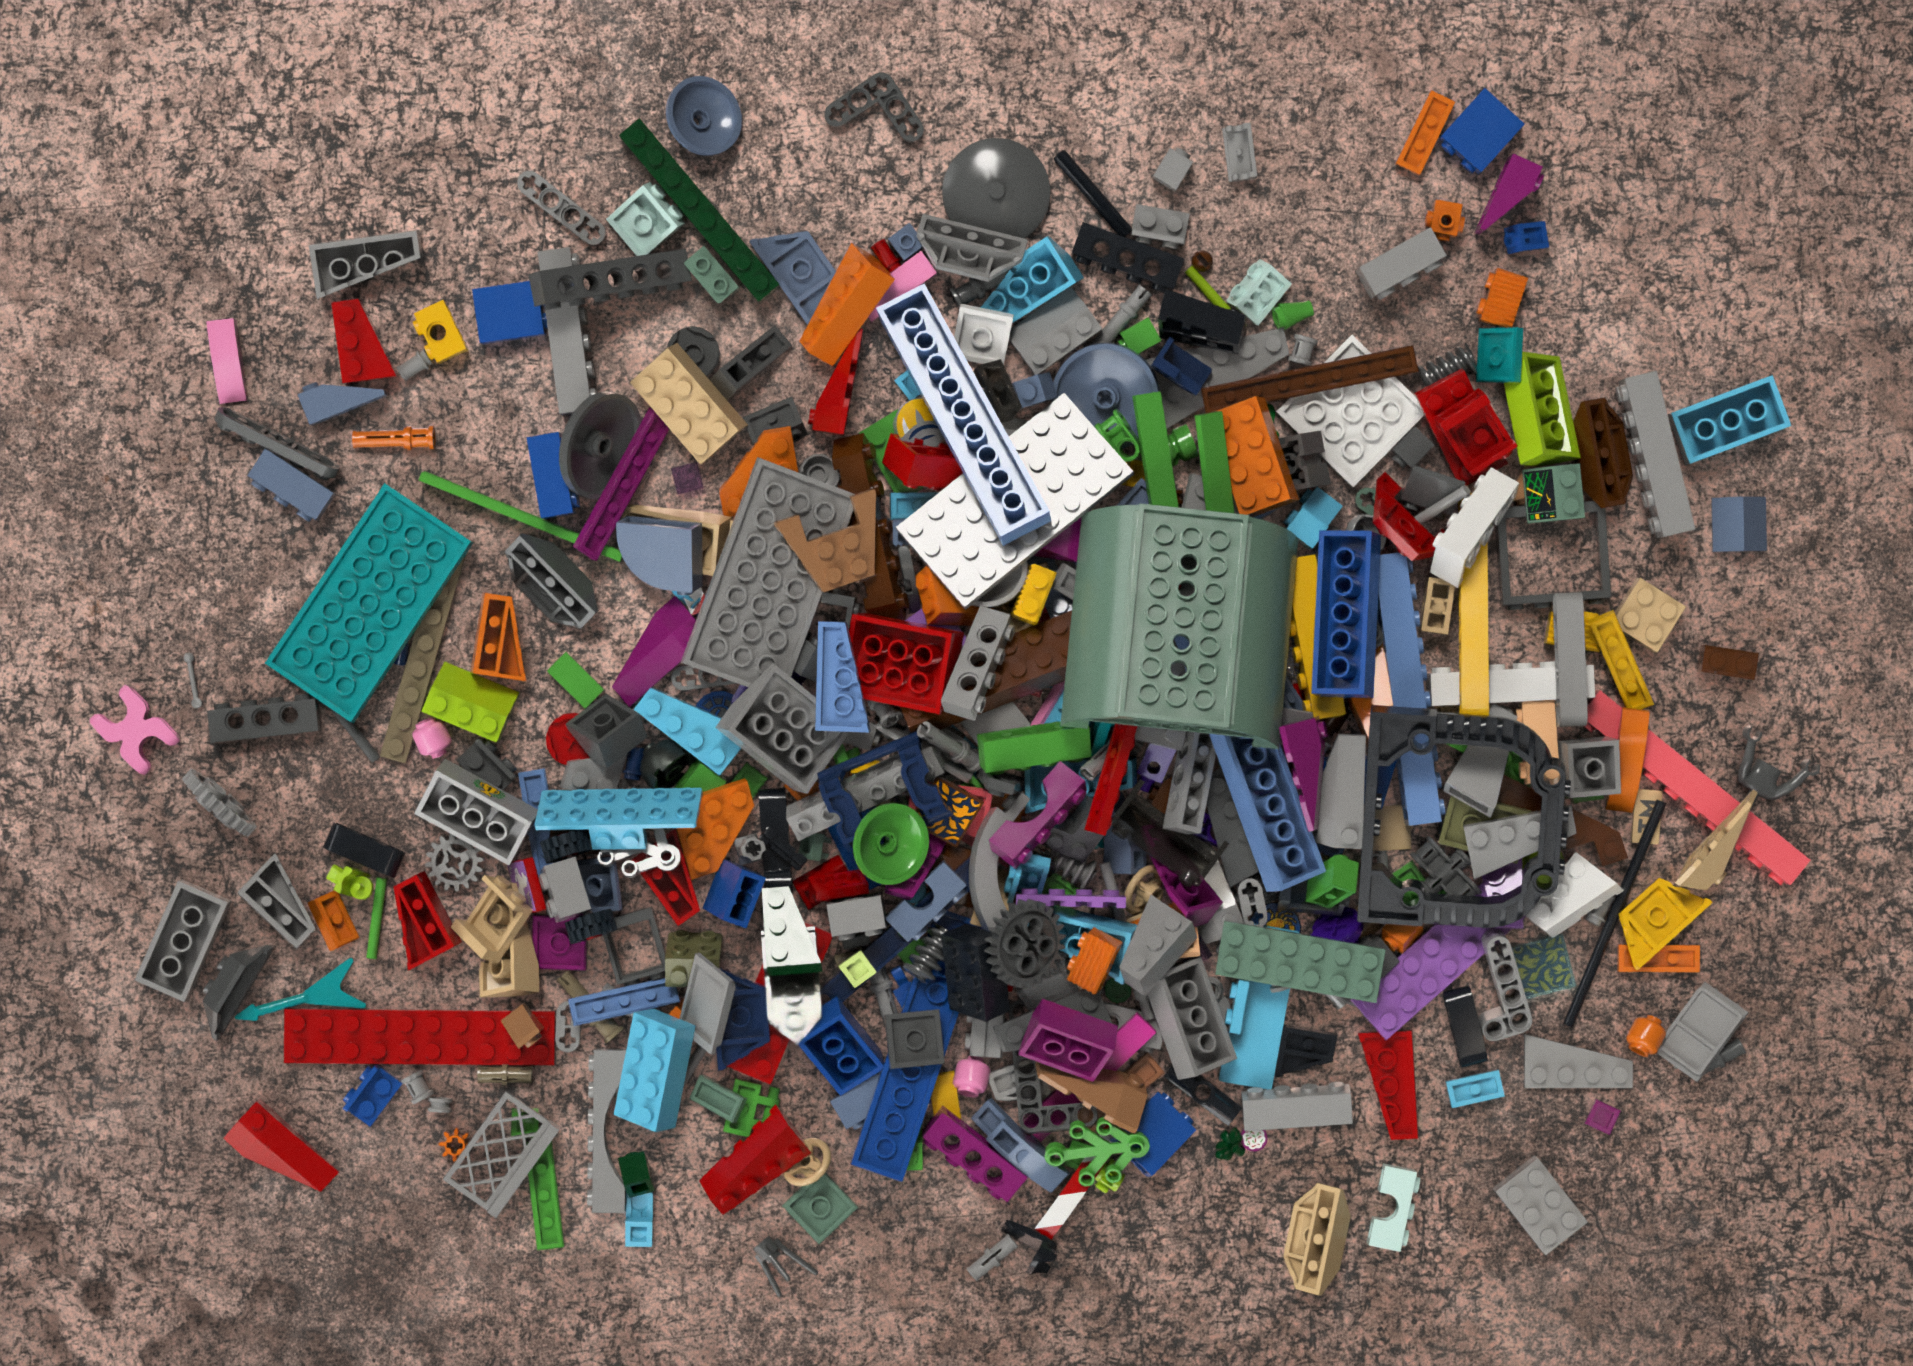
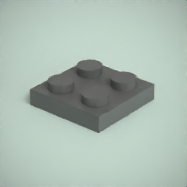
M939 1009L884 1015L890 1069L945 1064Z

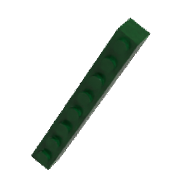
M640 118L619 135L621 140L759 304L780 287L775 278Z

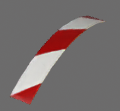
M1110 1134L1107 1136L1099 1135L1111 1143L1109 1139L1112 1136ZM1095 1156L1084 1158L1062 1192L1035 1227V1230L1053 1239L1090 1187L1079 1183V1172L1081 1169L1086 1168ZM1102 1166V1167L1099 1169V1171L1095 1174V1178L1097 1177V1175L1099 1174V1172L1101 1171V1169L1103 1168V1166ZM1083 1175V1176H1082L1084 1179H1090V1178H1091L1090 1175Z

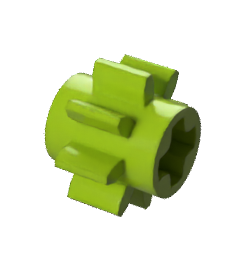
M1110 1159L1108 1164L1105 1163L1095 1178L1097 1181L1095 1187L1105 1194L1109 1189L1116 1192L1125 1178V1174L1122 1173L1120 1181L1116 1183L1107 1181L1105 1171L1107 1166L1116 1162L1113 1159ZM1116 1171L1109 1172L1112 1176L1118 1174Z

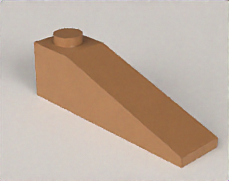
M1039 1062L1035 1063L1039 1079L1065 1095L1075 1094L1083 1102L1082 1105L1090 1110L1094 1106L1106 1114L1104 1116L1105 1120L1131 1133H1136L1148 1096L1144 1081L1135 1074L1128 1075L1122 1071L1102 1069L1094 1082L1048 1065Z

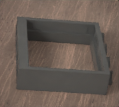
M1595 501L1584 502L1585 513L1596 512L1601 590L1581 592L1583 600L1588 599L1589 605L1604 604V598H1612L1605 508H1601ZM1525 506L1509 507L1498 526L1495 525L1500 605H1507L1508 610L1524 609V604L1534 603L1535 608L1551 607L1553 594L1511 596L1506 518L1526 517Z

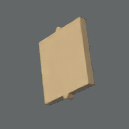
M1402 805L1383 806L1381 810H1376L1375 819L1381 820L1380 835L1374 836L1373 851L1411 849V829H1413V825L1408 826L1404 824Z

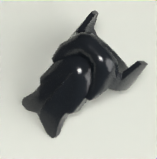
M1006 1220V1226L1002 1227L1001 1231L1017 1238L1020 1242L1036 1251L1026 1273L1029 1275L1035 1273L1047 1274L1051 1267L1046 1262H1054L1058 1256L1055 1254L1057 1250L1056 1242L1035 1229Z

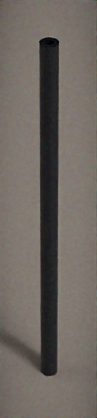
M1656 800L1621 883L1620 887L1624 891L1616 895L1563 1024L1573 1028L1619 919L1618 913L1624 907L1667 803Z

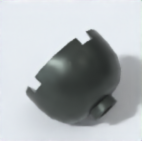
M667 739L657 743L652 742L643 751L644 756L641 760L640 771L644 781L650 788H672L684 775L681 771L686 765L691 766L694 756L674 740Z

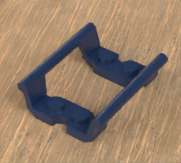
M917 731L817 773L821 796L829 813L839 815L841 822L836 827L844 847L848 853L852 852L853 856L854 835L863 817L854 796L843 787L841 782L846 772L896 751L899 754L902 763L901 775L913 803L923 810L925 816L922 819L926 826L954 815L951 806L945 804L937 784L931 785L926 781L925 775L930 771V768L921 750V738L918 737ZM885 837L881 838V845L885 842Z

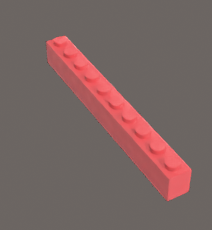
M1596 690L1595 698H1590L1587 701L1588 721L1587 726L1583 727L1590 733L1595 730L1603 737L1608 736L1618 739L1622 707L1601 690ZM1648 729L1643 769L1645 771L1642 775L1654 784L1659 781L1666 787L1663 792L1675 801L1679 797L1686 803L1684 808L1696 818L1700 814L1707 820L1705 825L1711 831H1714L1740 802ZM1751 811L1749 812L1734 849L1739 852L1742 848L1749 854L1747 859L1759 869L1762 865L1770 871L1768 876L1780 886L1783 882L1791 885L1811 860Z

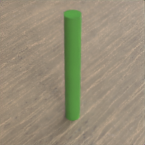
M376 877L366 958L377 959L387 878Z

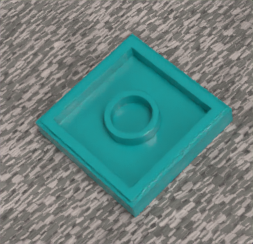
M1479 328L1478 374L1476 375V382H1521L1524 328Z

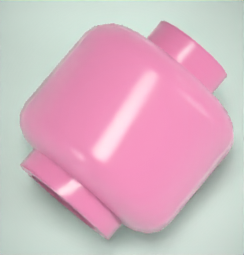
M430 717L415 724L416 729L412 735L421 755H431L432 759L447 753L446 748L450 746L452 739L443 720H436L435 717Z
M969 1055L967 1059L960 1060L956 1064L953 1085L958 1089L957 1092L960 1095L975 1098L987 1090L991 1070L988 1065L983 1063V1058Z

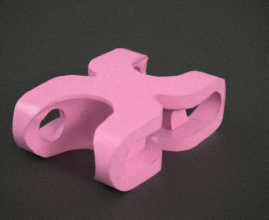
M125 684L119 690V696L127 706V715L124 720L119 723H113L102 714H94L89 720L94 729L106 741L113 743L122 740L123 743L120 748L122 758L138 773L146 775L151 768L150 762L143 754V744L146 739L156 736L165 744L172 746L180 742V736L165 719L160 717L147 719L150 711L149 703L134 688Z

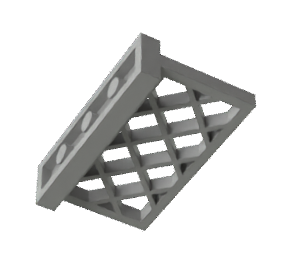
M505 1091L445 1174L443 1180L497 1218L559 1131V1125L552 1120H548L511 1093ZM507 1099L517 1106L518 1116L502 1118L501 1107ZM520 1108L528 1114L521 1115ZM498 1113L499 1119L493 1120L495 1115ZM534 1117L542 1123L536 1132L524 1133L522 1119ZM519 1120L521 1134L506 1137L503 1122ZM500 1123L503 1138L487 1140L485 1129L488 1125ZM483 1135V1141L477 1142L480 1136ZM527 1137H532V1138L530 1139V1141H529V1142L527 1143V1145H526V1139H525V1138H527ZM522 1139L524 1146L522 1152L509 1156L506 1141ZM503 1142L506 1156L490 1159L487 1144ZM484 1145L487 1160L471 1162L469 1152L472 1147ZM467 1156V1162H468V1163L461 1164L462 1161H463V1160L465 1159V1157ZM516 1159L515 1162H514V1163L512 1164V1166H511V1165H510V1160ZM507 1161V1173L504 1176L493 1178L491 1163ZM488 1164L490 1178L474 1181L472 1166ZM469 1167L471 1182L459 1183L451 1178L457 1169ZM500 1181L497 1187L495 1188L494 1182ZM491 1182L492 1194L485 1201L476 1195L475 1185ZM472 1186V1191H470L466 1187Z

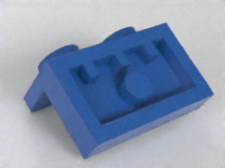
M376 1064L373 1068L368 1066L359 1077L362 1083L357 1090L351 1088L342 1100L346 1103L343 1110L349 1111L369 1127L372 1126L402 1085L398 1078L379 1064Z

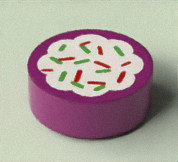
M1243 1128L1241 1131L1243 1136L1241 1143L1247 1150L1259 1151L1267 1144L1268 1136L1265 1130L1244 1131Z

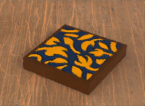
M939 775L934 778L931 785L937 784L945 804L951 806L954 815L927 826V830L930 834L957 848L983 806L984 800ZM916 807L915 811L921 817L925 816L923 810Z

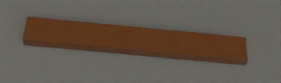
M1411 345L1201 388L1205 413H1210L1254 396L1263 397L1266 403L1416 373L1419 370L1414 346Z

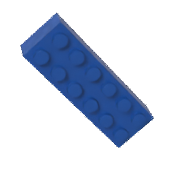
M1319 530L1311 694L1319 697L1373 698L1381 535L1373 531Z

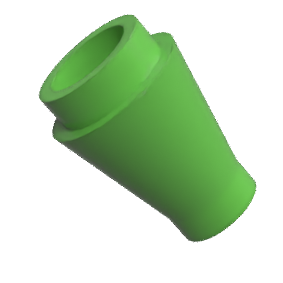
M1309 300L1279 303L1277 307L1272 308L1273 321L1278 329L1284 328L1286 330L1314 315L1313 306Z

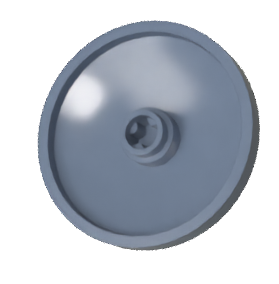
M1097 343L1078 350L1062 364L1053 382L1057 397L1065 393L1094 427L1095 424L1104 422L1113 415L1115 409H1118L1137 436L1138 430L1132 396L1160 392L1155 373L1147 361L1132 349L1115 343ZM1117 423L1112 425L1108 430L1114 428L1117 425ZM1129 441L1124 442L1122 448L1129 447L1133 443Z

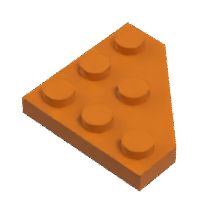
M791 426L764 430L757 438L758 441L751 450L745 454L735 467V471L729 479L719 488L724 516L732 517L736 515L757 457L798 472Z
M745 778L704 791L697 827L675 828L691 880L718 871L752 811L754 803L748 781Z

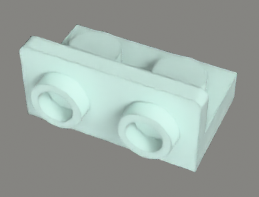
M1259 259L1249 267L1247 275L1240 284L1232 288L1230 296L1226 301L1246 315L1251 322L1259 326L1292 283L1272 265Z

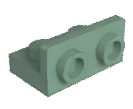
M705 246L701 247L684 262L689 271L718 304L740 290V287Z

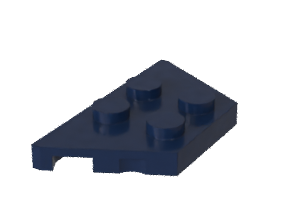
M723 969L720 970L733 979L735 991L722 1044L716 1048L718 1071L724 1070L728 1065L738 1059H742L754 1049L760 1048L770 1041L765 985Z

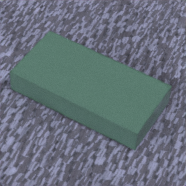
M703 1074L699 1075L689 1097L690 1100L732 1123H737L747 1101V1098Z

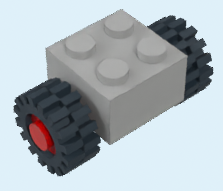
M587 829L566 832L541 841L540 844L546 864L552 863L544 866L540 871L541 874L538 876L542 892L547 891L549 898L546 902L548 915L550 918L554 917L556 923L578 917L565 922L570 943L575 944L595 939L618 930L611 909L594 913L591 910L575 857L592 850Z

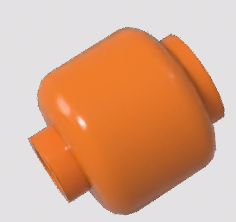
M1647 1015L1646 1018H1636L1626 1036L1629 1049L1643 1057L1656 1054L1666 1036V1031L1661 1026L1662 1021L1652 1015Z

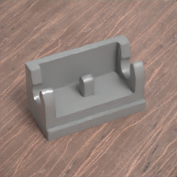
M1251 122L1238 126L1229 125L1222 128L1229 182L1256 179L1257 169Z

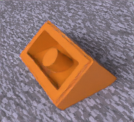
M333 890L308 902L312 915L330 951L360 938L338 892Z

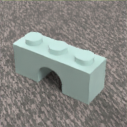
M1383 1163L1378 1191L1392 1195L1396 1200V1208L1393 1214L1388 1217L1372 1216L1367 1237V1244L1369 1246L1401 1252V1247L1407 1245L1409 1230H1405L1407 1219L1412 1220L1415 1204L1411 1203L1413 1193H1418L1420 1177H1416L1417 1172L1415 1170Z

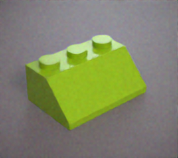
M444 661L421 712L498 743L520 692Z

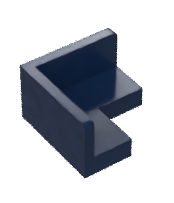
M1169 337L1150 367L1195 397L1212 372V369L1173 343L1174 339Z

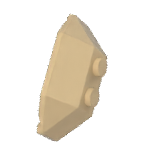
M1317 1183L1294 1203L1283 1257L1297 1290L1321 1296L1340 1270L1351 1217L1344 1190L1341 1188Z

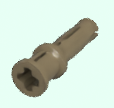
M571 970L566 971L562 977L556 980L571 998L589 995V992L571 973ZM613 1018L589 1023L591 1027L595 1026L602 1034L606 1044L625 1029L623 1026H619Z

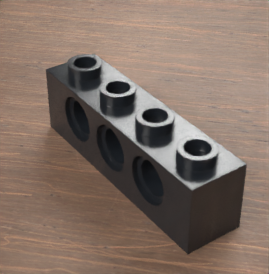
M1082 222L1071 255L1076 256L1075 261L1090 266L1091 262L1101 265L1100 270L1116 275L1118 271L1127 275L1126 280L1141 284L1143 280L1152 284L1151 289L1165 293V289L1174 290L1184 262L1182 257ZM1098 243L1106 244L1109 248V254L1105 257H1098L1094 253V246ZM1124 252L1131 253L1134 256V264L1128 267L1123 266L1119 261V256ZM1154 261L1158 263L1160 272L1154 276L1147 274L1145 271V264L1147 262Z

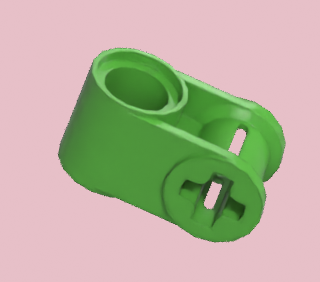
M1115 409L1113 415L1101 424H1095L1097 431L1125 462H1130L1139 457L1141 454L1139 438L1118 409ZM1117 423V425L1114 428L1108 430L1112 425ZM1129 441L1134 444L1136 449L1134 455L1124 453L1122 448L1124 442Z

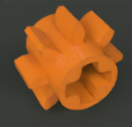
M459 1127L455 1128L452 1135L445 1131L444 1136L447 1140L441 1141L438 1144L439 1146H445L446 1151L442 1156L445 1157L450 1154L453 1156V1162H455L458 1155L461 1154L468 1144L466 1138L470 1133L460 1134ZM454 1138H458V1143L463 1144L457 1151H454V1146L449 1145Z

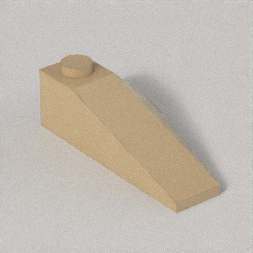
M1753 789L1687 857L1675 882L1676 884L1683 887L1707 890L1713 883L1718 885L1725 878L1727 872L1724 870L1730 860L1758 792Z

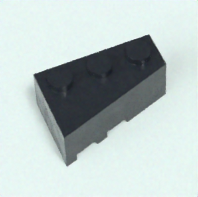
M1165 289L1158 317L1159 337L1165 340L1171 337L1175 342L1239 355L1246 326V315L1234 309H1225Z

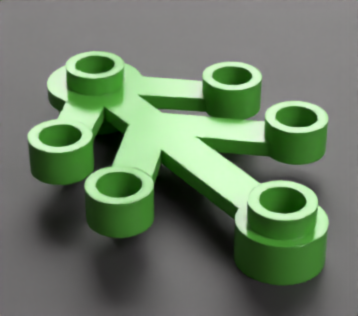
M1101 1117L1097 1120V1132L1102 1136L1110 1134L1119 1140V1142L1110 1143L1088 1129L1082 1121L1076 1120L1070 1124V1136L1074 1139L1083 1138L1092 1145L1066 1148L1062 1143L1052 1142L1045 1148V1160L1049 1165L1056 1167L1062 1165L1065 1160L1095 1156L1086 1168L1080 1170L1078 1179L1081 1185L1091 1186L1095 1181V1174L1112 1154L1122 1153L1114 1164L1107 1166L1105 1171L1107 1181L1116 1183L1120 1181L1122 1170L1132 1158H1140L1147 1154L1150 1142L1142 1132L1136 1131L1135 1134L1127 1133L1105 1120L1104 1117ZM1107 1124L1109 1125V1127L1107 1129H1103L1100 1127V1125ZM1078 1127L1081 1128L1082 1131L1075 1132L1073 1129ZM1133 1144H1138V1145H1140L1141 1147H1139V1148H1134V1147H1131V1146H1132ZM1058 1155L1060 1158H1052L1051 1156ZM1116 1171L1118 1174L1112 1176L1109 1172ZM1083 1175H1090L1091 1178H1090V1179H1084L1082 1176H1083Z

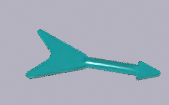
M347 959L303 993L258 1006L251 1004L238 1013L235 1019L257 1021L259 1016L305 1003L365 1008L367 1006L365 1002L341 989V982L353 964L354 959Z

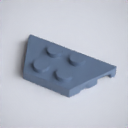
M808 231L750 240L749 242L808 325L836 273L831 263Z

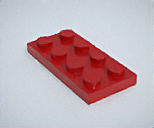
M1460 369L1415 392L1414 395L1453 477L1465 481L1467 486L1477 481L1480 475L1475 474L1471 476L1466 471L1433 418L1474 391L1466 372ZM1481 414L1457 429L1458 437L1473 458L1497 443L1494 432ZM1506 458L1503 460L1498 459L1490 464V468L1498 470L1507 465L1508 462ZM1490 468L1486 472L1482 473V475L1485 476L1487 472L1490 470Z

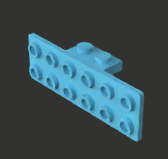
M690 787L577 789L571 791L543 790L536 815L535 829H589L592 850L646 849L647 836L645 829L697 827L703 792L702 788Z
M1264 925V926H1263V927H1266V928H1272V929H1278V930H1283V931H1289V932L1300 933L1299 931H1296V930L1284 929V928L1273 927V926H1267V925ZM1236 979V982L1231 983L1229 998H1233L1231 1009L1227 1008L1224 1022L1225 1025H1228L1227 1031L1237 1059L1221 1065L1219 1081L1249 1087H1260L1267 1090L1272 1089L1290 988L1272 993L1270 991L1271 984Z

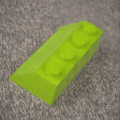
M1522 351L1521 382L1504 383L1512 429L1518 446L1517 454L1520 465L1540 467L1581 458L1560 356Z

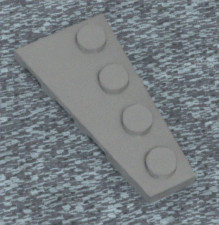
M1568 805L1566 806L1569 807L1568 823H1562V833H1567V837H1570L1577 832L1572 806ZM1541 811L1464 825L1474 879L1538 851Z

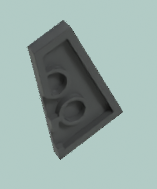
M982 768L976 771L975 775L981 781L980 784L984 785V788L990 794L1004 797L1005 793L1014 795L1025 790L1024 777L1006 772L999 775H991L985 773Z

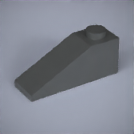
M774 325L721 367L710 381L728 401L784 354L792 344Z

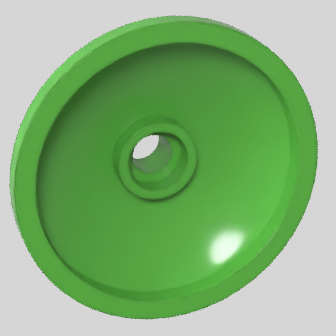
M899 803L883 804L867 813L858 825L853 840L854 858L860 871L870 880L885 885L902 883L911 878L924 863L929 847V834L922 817L914 809ZM885 837V842L881 845V838Z

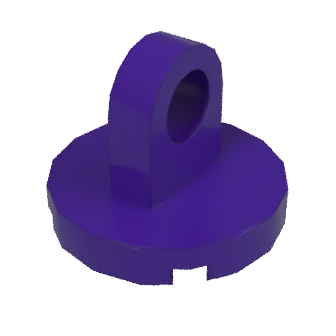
M1344 907L1342 916L1321 915L1314 922L1311 935L1357 943L1363 930V922H1357L1358 912L1355 909Z

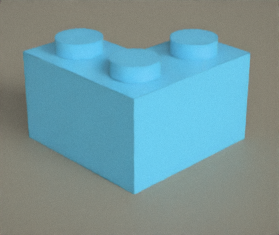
M1315 487L1313 491L1308 488L1299 500L1302 505L1298 511L1295 509L1291 510L1282 522L1286 525L1285 528L1294 533L1298 538V542L1308 550L1313 549L1319 541V530H1327L1328 525L1343 507V505L1319 487Z

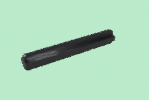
M1065 150L1060 151L1054 157V161L1118 235L1126 237L1132 231V227Z

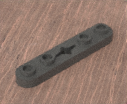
M219 407L215 414L214 420L220 429L227 432L233 431L241 435L244 441L251 444L257 443L289 459L292 465L313 471L314 475L322 480L336 478L340 466L334 460L229 408Z

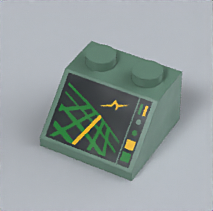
M1580 463L1522 470L1527 524L1585 518Z

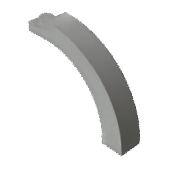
M1023 792L1009 795L1001 805L1004 808L1003 810L998 807H992L977 831L972 845L969 861V889L976 916L982 929L989 931L988 927L995 928L994 917L1002 918L1000 910H1007L998 885L997 865L999 856L991 850L989 839L1006 820L1013 822L1029 802L1030 798Z

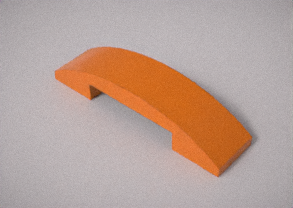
M1622 707L1618 729L1621 794L1607 795L1605 810L1633 812L1644 762L1649 710Z

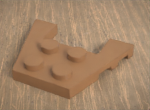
M869 489L849 496L857 524L808 541L806 540L799 515L796 514L774 522L776 529L785 538L786 543L795 552L806 571L822 592H827L875 575V489Z

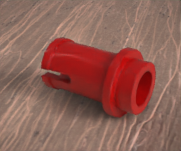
M885 239L878 241L871 247V250L889 273H892L901 266V259L896 258Z

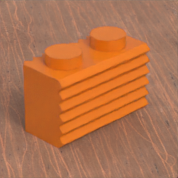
M1496 268L1494 273L1489 272L1484 286L1488 288L1486 298H1480L1476 313L1480 314L1478 321L1499 328L1513 327L1528 278L1500 268Z
M1095 927L1088 933L1084 932L1077 944L1081 948L1078 956L1073 955L1067 966V970L1070 971L1067 980L1092 994H1097L1104 986L1123 942Z

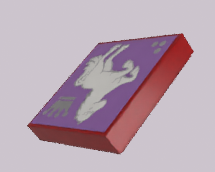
M529 857L512 861L510 866L507 865L511 882L517 883L519 893L526 898L525 902L533 909L531 913L546 910L534 858Z

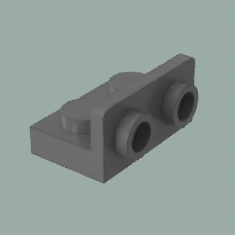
M792 396L742 417L748 424L746 428L753 445L758 441L757 438L761 433L768 429L791 426L793 443L808 434Z
M478 738L456 760L465 770L502 790L518 777L514 772L517 769L516 766L506 757L502 760L495 753L498 748L489 739L483 741L481 738Z

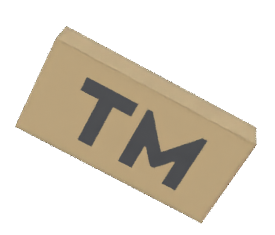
M1638 789L1632 815L1631 843H1639L1656 800L1662 801L1663 791ZM1660 821L1650 844L1659 845Z

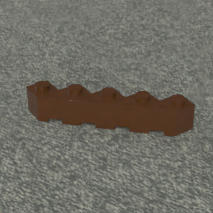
M864 433L835 439L833 442L832 463L834 470H840L842 484L838 488L853 494L869 489H875L876 491L875 575L859 580V583H864L868 598L863 599L865 610L869 614L906 620V610L910 604L907 594L902 592L897 583L898 571L901 570L899 557L894 555L889 546L893 526L890 518H886L881 510V497L884 496V486L881 480H877L872 471L873 459L876 458L875 447L873 443H869ZM854 510L847 527L857 524Z
M1503 775L1497 802L1536 812L1541 811L1542 796L1536 793L1534 789ZM1572 809L1577 833L1567 837L1566 849L1591 842L1597 863L1602 867L1628 858L1620 832Z

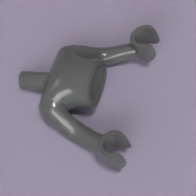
M1752 726L1744 727L1742 735L1747 740V744L1738 770L1737 780L1749 790L1748 794L1753 789L1758 792L1753 805L1758 796L1775 801L1798 788L1809 775L1814 776L1820 772L1819 764H1815L1812 770L1809 771L1810 759H1804L1800 765L1801 770L1789 781L1777 786V780L1782 771L1759 758L1753 764L1756 742L1762 738V732L1757 730L1751 738L1750 731Z

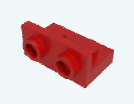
M860 869L808 877L809 900L811 903L829 902L848 897L856 898L862 894L869 893V884Z

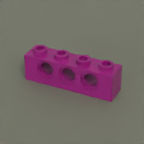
M944 1106L938 1110L923 1129L924 1143L933 1151L940 1150L946 1155L945 1159L954 1167L961 1166L967 1171L966 1175L977 1184L979 1182L983 1183L988 1187L987 1191L998 1200L1002 1198L1008 1202L1028 1178L1003 1157L985 1137ZM949 1135H956L960 1140L956 1144H948L945 1138ZM971 1151H976L981 1156L978 1160L971 1161L966 1155ZM996 1167L1002 1173L997 1177H992L988 1175L987 1171L990 1168Z

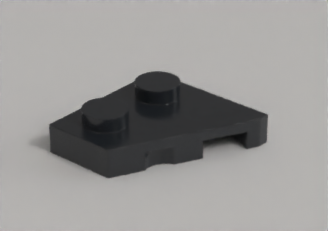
M1284 1024L1275 1077L1284 1076L1283 1074L1296 1070H1306L1314 1065L1333 1062L1337 1033Z

